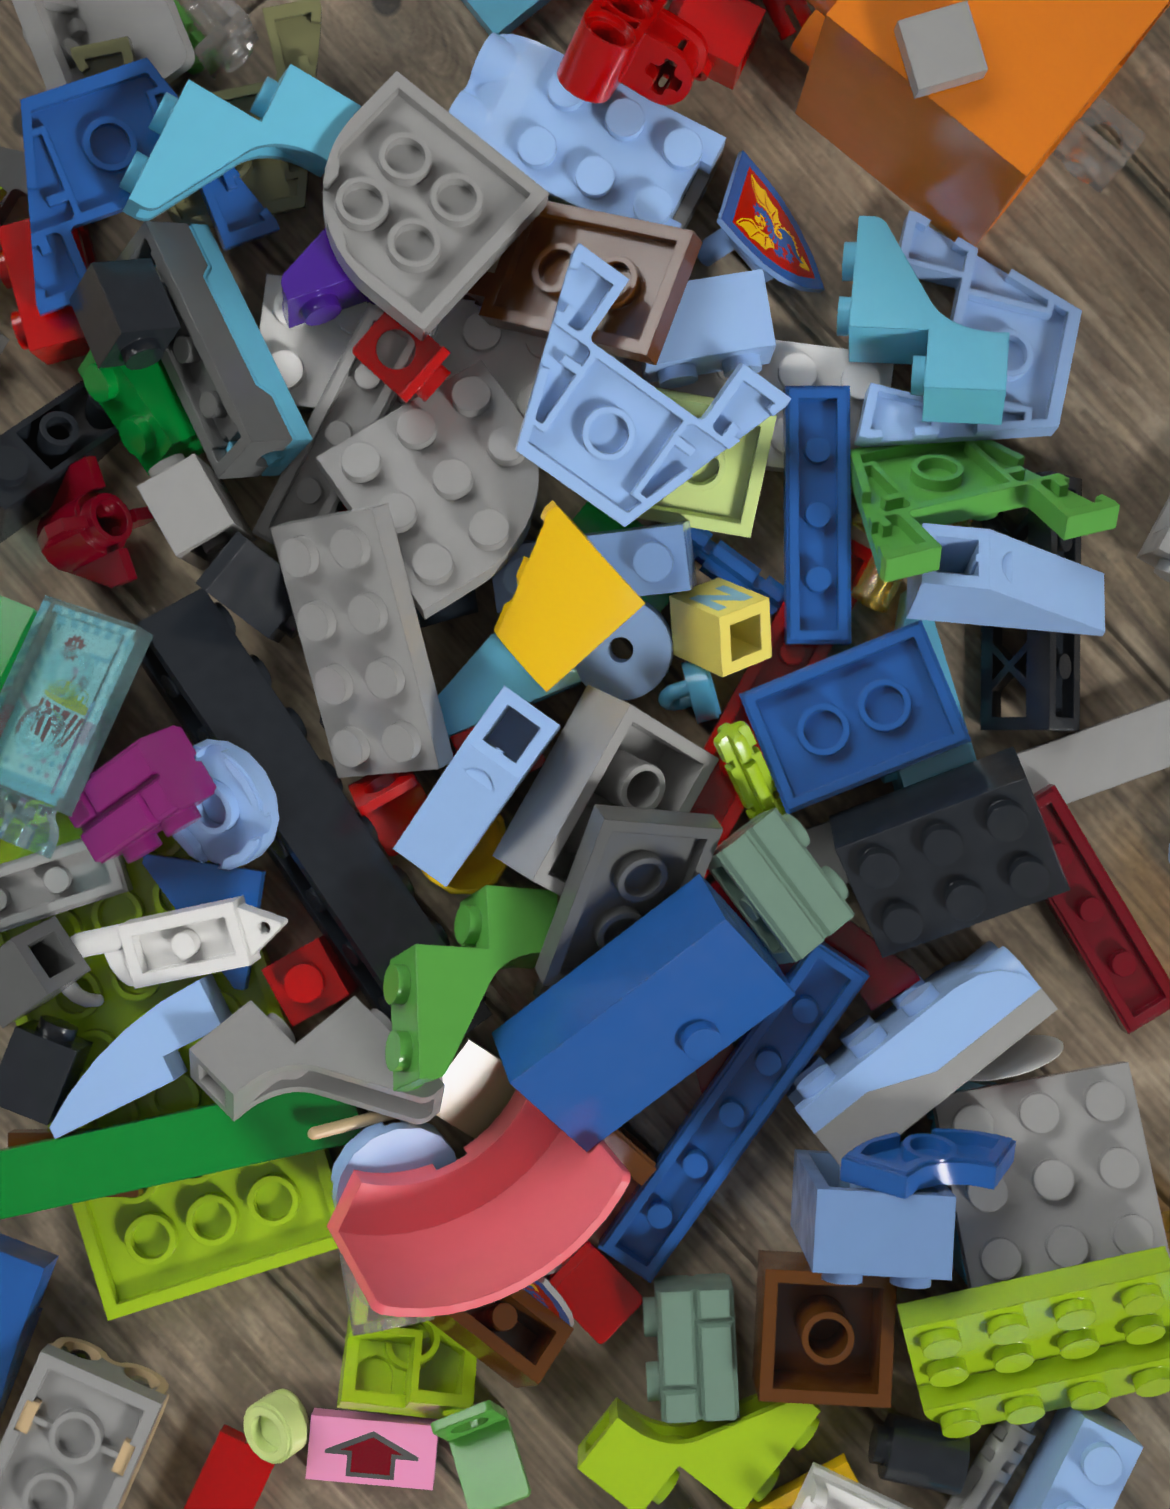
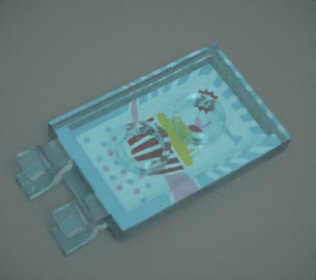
M45 595L0 692V839L51 859L59 839L56 813L58 811L67 816H72L154 635L137 625ZM12 804L17 805L15 811L12 807Z

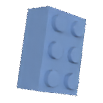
M794 1149L790 1225L812 1273H821L822 1280L840 1285L861 1284L863 1282V1275L890 1277L891 1284L909 1289L931 1287V1279L952 1281L956 1196L946 1185L920 1189L908 1198L903 1199L841 1181V1167L828 1151Z

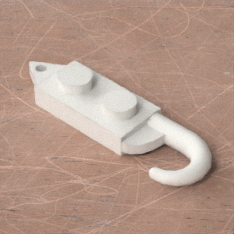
M244 895L79 932L71 936L70 939L83 958L104 953L109 967L117 978L128 986H134V989L250 966L261 959L260 950L288 923V919L246 904ZM265 922L270 925V930L266 928ZM74 982L62 991L73 1003L84 1007H99L104 1002L101 994L88 993L77 982Z

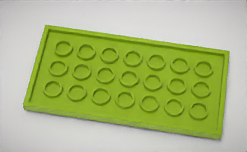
M47 803L1 816L0 864L80 839L83 831L81 828L74 827L64 810ZM163 830L157 833L163 844L150 853L196 860L189 856L172 835L167 837ZM143 857L129 864L124 858L133 890L53 916H56L68 936L71 937L79 932L121 924L130 919L176 909L142 864ZM53 916L1 932L0 947L11 938ZM266 946L260 950L261 959L251 966L249 986L246 990L234 989L222 971L212 973L231 1014H234L251 1000L266 1016L270 1013H275L291 1029L286 1014L261 969L271 964ZM104 953L85 957L84 960L91 971L76 982L88 993L101 994L104 998L101 1006L84 1007L78 1005L61 992L46 1004L15 1022L18 1026L32 1019L39 1021L42 1015H48L63 1019L77 1026L78 1032L76 1036L93 1042L79 1077L80 1080L95 1059L127 1027L161 1001L209 974L134 989V986H128L117 978L109 967ZM202 1038L177 1049L188 1070L179 1078L79 1128H101L214 1104L215 1102L190 1076L189 1049ZM326 1148L143 1188V1193L139 1197H102L72 1204L107 1320H113L338 1249L327 1228V1224L335 1210L332 1199L333 1183L331 1181L333 1161L329 1149Z

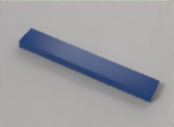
M825 941L803 959L794 963L785 977L796 995L743 1035L657 1157L655 1172L642 1186L638 1184L599 1239V1249L649 1283L655 1278L870 977L868 970Z

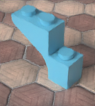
M292 64L289 65L278 82L269 76L265 79L249 111L259 117L260 120L188 79L179 99L168 92L165 93L148 127L159 134L160 137L150 157L136 151L119 185L121 189L131 194L122 212L136 220L149 221L237 165L254 159L283 160L298 165L321 177L325 173L327 160L335 140L347 122L361 108V105Z
M859 216L857 242H844L842 281H853L851 297L839 296L837 313V336H849V362L913 364L910 395L924 396L922 421L1001 425L1007 385L1010 333L976 330L960 325L945 317L930 301L887 223L876 216Z

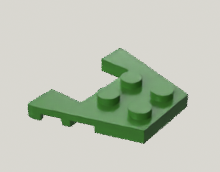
M993 440L850 449V482L879 578L884 583L939 570L942 546L922 527L923 523L946 525L968 519L983 521L996 517L999 512L1026 507L1034 512L1063 540L1116 528L1120 505L1103 494L1097 496L1094 503L1069 491L1070 478L1060 473L1041 477L1023 468L1025 456Z

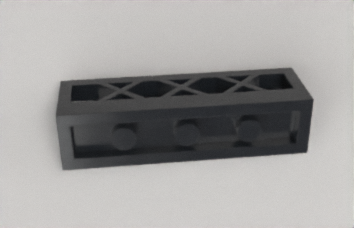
M1045 471L1036 472L1035 474L1043 477L1047 475L1056 474L1058 472ZM1062 474L1070 478L1068 490L1082 496V479ZM1029 508L1028 514L1015 529L1003 519V512H999L996 517L983 520L982 528L994 530L1022 542H1025L1024 540L1028 537V544L1081 564V536L1063 540ZM981 625L980 730L1080 731V634L1027 629V642L1012 656L1002 645L1003 627ZM1027 663V669L1025 670L1023 666ZM1015 677L1026 689V717H1001V691Z

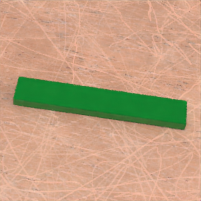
M292 1092L274 1096L257 1104L235 1122L214 1103L63 1135L57 1139L49 1138L0 1149V1220L345 1145L361 1132L360 1128L317 1140L309 1139L307 1132L311 1127L357 1116L356 1106L312 1093Z

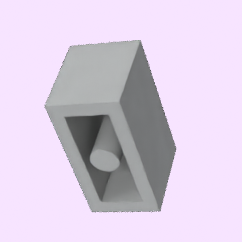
M180 453L161 460L148 471L151 478L136 486L175 556L200 570L209 567L237 531L252 542L256 540L223 480L218 479L214 470L195 453L187 458Z

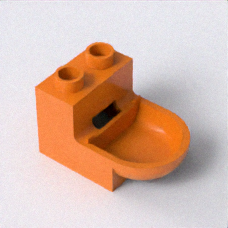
M805 0L815 10L803 25L790 49L792 54L809 67L795 114L916 212L930 219V223L955 242L960 237L976 247L1127 62L1158 19L1170 6V0H967L987 63V73L983 79L914 99L894 33L897 21L966 0Z

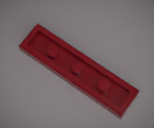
M1049 784L1033 795L1070 890L1044 900L1121 1030L1130 1034L1170 1010V979L1055 785Z

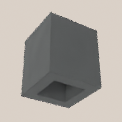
M56 916L11 938L0 947V1025L2 1028L46 1004L91 971Z

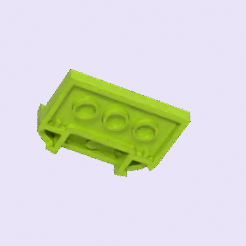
M1165 1246L897 1304L924 1414L930 1420L939 1423L942 1434L948 1438L970 1436L976 1433L981 1428V1425L1006 1420L1008 1423L1015 1425L1032 1423L1042 1418L1045 1412L1072 1407L1077 1411L1093 1410L1107 1404L1110 1398L1134 1392L1141 1397H1154L1170 1391V1258Z

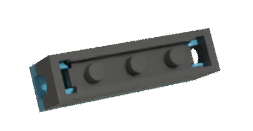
M145 221L115 261L151 258L181 326L163 352L161 360L217 478L259 477L261 474L262 476L280 475L313 439L209 226L205 224H191L188 226L187 223Z

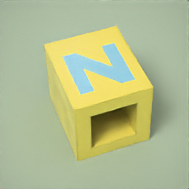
M719 577L697 585L690 591H682L669 596L673 655L720 677H725L772 657L769 597Z

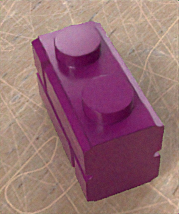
M172 725L136 740L86 778L71 813L65 812L74 827L82 829L83 832L80 837L95 862L103 864L123 854L127 863H132L163 844L157 834L163 830L165 835L169 837L202 818L196 806L215 794L214 791L217 787L202 761L194 759L196 751L182 727Z

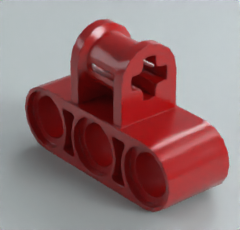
M593 0L584 12L557 70V77L561 85L568 92L586 102L595 104L605 103L610 99L619 84L622 83L654 103L674 105L688 95L692 89L694 79L706 66L709 56L708 44L698 29L665 9L668 0ZM682 40L687 42L683 51L677 48ZM668 60L673 61L677 67H673L668 63ZM663 76L668 80L663 87H660L658 82Z

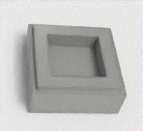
M967 0L897 21L894 33L914 99L984 78L988 67Z

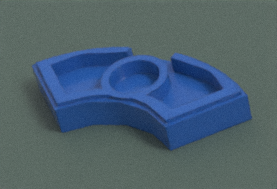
M934 1128L932 1134H914L900 1142L901 1135L894 1132L870 1139L849 1151L841 1161L840 1180L903 1199L908 1198L920 1189L937 1185H972L994 1190L1014 1162L1016 1141L1010 1137L980 1131Z

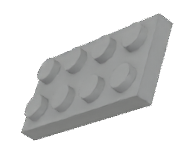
M385 503L300 519L270 527L338 778L433 770L448 765L453 759V753L389 504Z

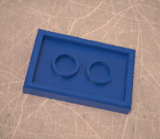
M922 620L739 694L785 811L788 814L971 742Z

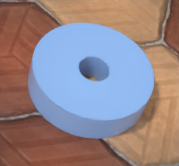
M644 601V606L575 666L579 678L585 686L590 685L620 700H630L647 694L661 682L668 672L673 659L672 632L664 616L654 606ZM623 637L629 640L633 646L632 656L627 659L615 656L611 648L613 639Z

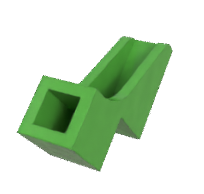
M485 885L460 902V907L455 917L454 932L456 940L461 944V947L415 944L390 960V965L384 976L383 991L386 1002L391 1004L392 1031L389 1033L386 1041L385 1060L387 1068L393 1071V1091H413L421 1087L425 1082L434 1081L444 1076L497 971L508 968L532 969L536 966L558 906L556 893L542 889Z

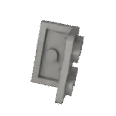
M12 0L22 26L23 37L31 48L46 86V91L85 78L73 60L70 48L128 36L132 41L136 61L147 57L168 84L189 70L194 64L195 53L174 0Z

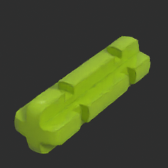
M743 721L733 724L727 722L722 724L717 730L718 735L714 738L713 743L722 761L728 763L725 765L726 771L742 805L748 809L746 813L749 820L773 808H777L780 814L784 815L786 813L779 793L775 792L777 788L762 753L758 747L754 746L757 742L748 724Z

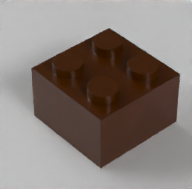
M759 1250L752 1379L758 1400L763 1402L891 1408L897 1286L890 1283V1277L863 1275V1282L861 1284H833L822 1280L821 1273H812L803 1252Z

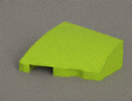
M355 1279L345 1337L337 1408L441 1419L474 1406L477 1358L425 1317H394L376 1313L371 1309Z

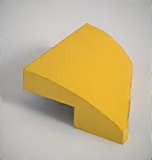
M553 500L542 511L540 517L544 523L530 557H523L516 574L518 586L515 594L510 601L504 604L494 628L495 634L505 647L546 692L645 605L640 595Z

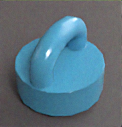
M688 661L681 663L685 680L665 687L659 694V704L664 709L673 711L693 707L697 724L719 718L721 710L710 671Z

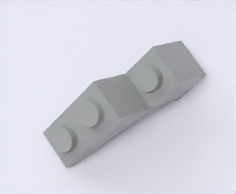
M355 996L296 1044L293 1032L283 1019L275 1013H270L266 1016L250 1000L189 1049L191 1078L234 1122L252 1107L269 1098L285 1093L306 1092L412 1124H424L440 1112L445 1089L443 1077H440L434 1081L425 1082L421 1087L413 1091H393V1071L387 1068L385 1060V1046L388 1035L392 1031V1022L378 1009L373 1008L369 1011Z

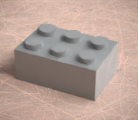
M588 685L492 856L529 880L561 896L595 804L690 812L719 758L633 705Z

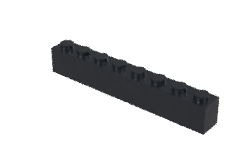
M200 588L138 622L133 632L150 637L139 663L194 744L206 739L229 741L249 752L266 771L277 796L279 812L275 839L266 851L372 1008L384 1013L392 1022L391 1004L386 1002L383 991L384 976L390 965V960L415 944L450 946L449 938L436 920L430 917L427 918L414 899V887L407 874L397 865H391L378 846V834L371 821L365 815H361L360 812H355L342 792L343 784L341 778L337 776L336 769L328 761L320 760L307 741V730L300 716L292 708L284 707L271 688V676L264 663L256 655L248 654L236 636V626L229 611L220 602H213L209 594ZM484 994L465 1034L493 1015L485 1004L486 994Z

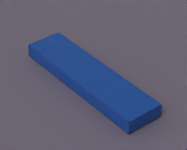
M785 386L783 393L789 396L791 400L783 409L784 645L851 644L850 386Z

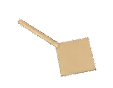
M466 1038L458 1048L446 1074L442 1076L445 1089L441 1109L436 1116L476 1139L500 1115L516 1090L509 1083L501 1059L474 1041ZM372 1111L311 1127L307 1135L309 1139L317 1140L396 1118Z

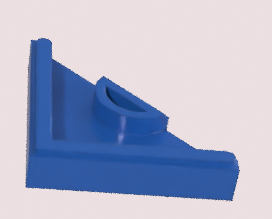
M152 853L143 856L142 864L176 910L244 895L246 904L259 909L261 907L266 870L246 867L227 870L219 869L218 867L221 865L212 862L201 863L198 860ZM252 965L225 970L222 973L234 989L246 990L249 986Z

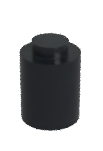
M894 1413L887 1415L884 1425L875 1423L869 1441L868 1459L869 1463L877 1465L880 1479L955 1496L961 1493L969 1466V1436L948 1438L942 1434L939 1423Z

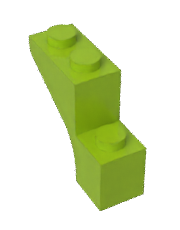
M757 1393L739 1400L740 1418L736 1420L704 1421L701 1419L697 1422L666 1423L640 1414L616 1397L578 1445L577 1469L628 1509H646L651 1501L657 1505L662 1503L678 1481L680 1472L677 1468L679 1466L733 1509H745L752 1499L759 1502L772 1490L780 1474L778 1466L790 1450L794 1448L799 1451L811 1440L818 1428L820 1420L817 1416L821 1410L818 1404L759 1401Z

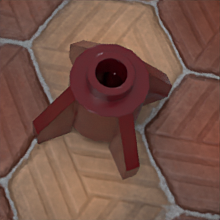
M86 456L69 465L49 512L41 518L38 524L37 541L47 561L58 570L111 588L119 587L137 579L128 549L123 548L126 540L131 535L132 529L144 526L155 519L148 506L128 510L127 506L117 496L110 493L96 492L106 487L96 456Z

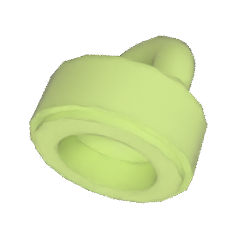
M282 1388L267 1394L247 1408L244 1415V1433L249 1446L255 1454L264 1461L277 1464L284 1462L305 1446L309 1439L310 1422L306 1409L300 1399L288 1389Z

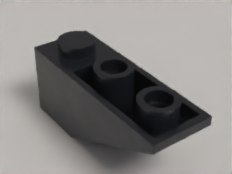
M83 380L0 435V543L52 506L69 465L86 456H96L99 462L121 441L119 431L100 403L90 396Z

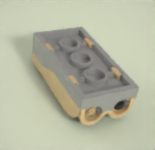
M60 1337L53 1343H48L41 1350L0 1443V1509H122L169 1398L167 1393L169 1384L166 1379L147 1367L128 1362H116L110 1359L101 1348L82 1339Z

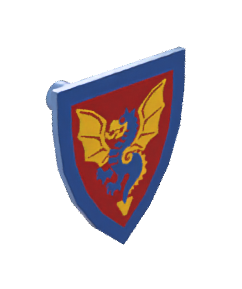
M743 150L740 151L737 155L717 218V223L721 228L702 240L703 243L697 256L698 259L705 266H710L735 250L752 270L763 269L765 283L775 278L779 282L800 291L817 293L824 291L825 288L816 262L799 225L765 175Z

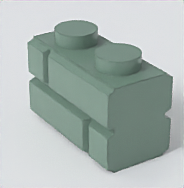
M773 808L758 814L733 833L731 837L719 844L715 849L708 870L778 964H786L803 959L820 945L827 936L832 935L854 917L855 913L845 901L849 897V890L842 878L828 866L821 868L806 847L810 844V838L801 823L788 813L781 815L777 808Z
M713 1273L696 1274L694 1276H658L654 1278L655 1297H642L644 1337H657L658 1361H645L647 1401H660L661 1418L666 1423L697 1422L701 1419L704 1421H725L740 1418L734 1292L730 1275Z

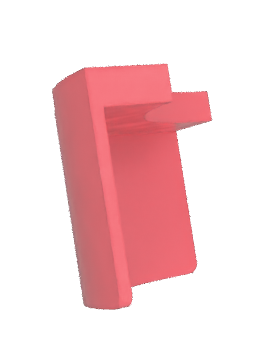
M515 1090L508 1104L492 1124L476 1139L463 1147L467 1155L449 1165L436 1170L433 1164H429L416 1169L390 1173L353 1170L327 1224V1228L373 1311L381 1315L394 1317L449 1315L475 1309L511 1295L545 1276L568 1259L593 1235L619 1202L630 1183L631 1174L603 1140L586 1152L518 1090Z

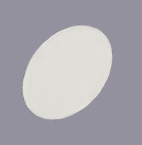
M1046 1035L1024 1036L969 1081L1004 1079L1038 1069L1050 1063L1062 1053L1064 1049L1063 1042L1058 1038Z

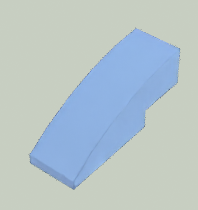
M212 973L161 1001L127 1027L95 1059L71 1090L49 1128L55 1139L176 1080L188 1071L177 1049L206 1036L232 1015Z

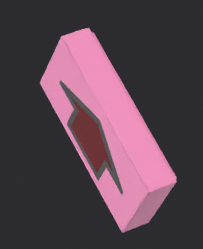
M314 1408L311 1414L305 1479L433 1490L438 1436L433 1434L430 1424L439 1419Z

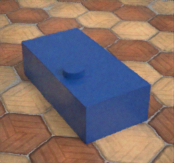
M699 873L494 1030L492 1036L509 1083L587 1152L796 994L763 942Z

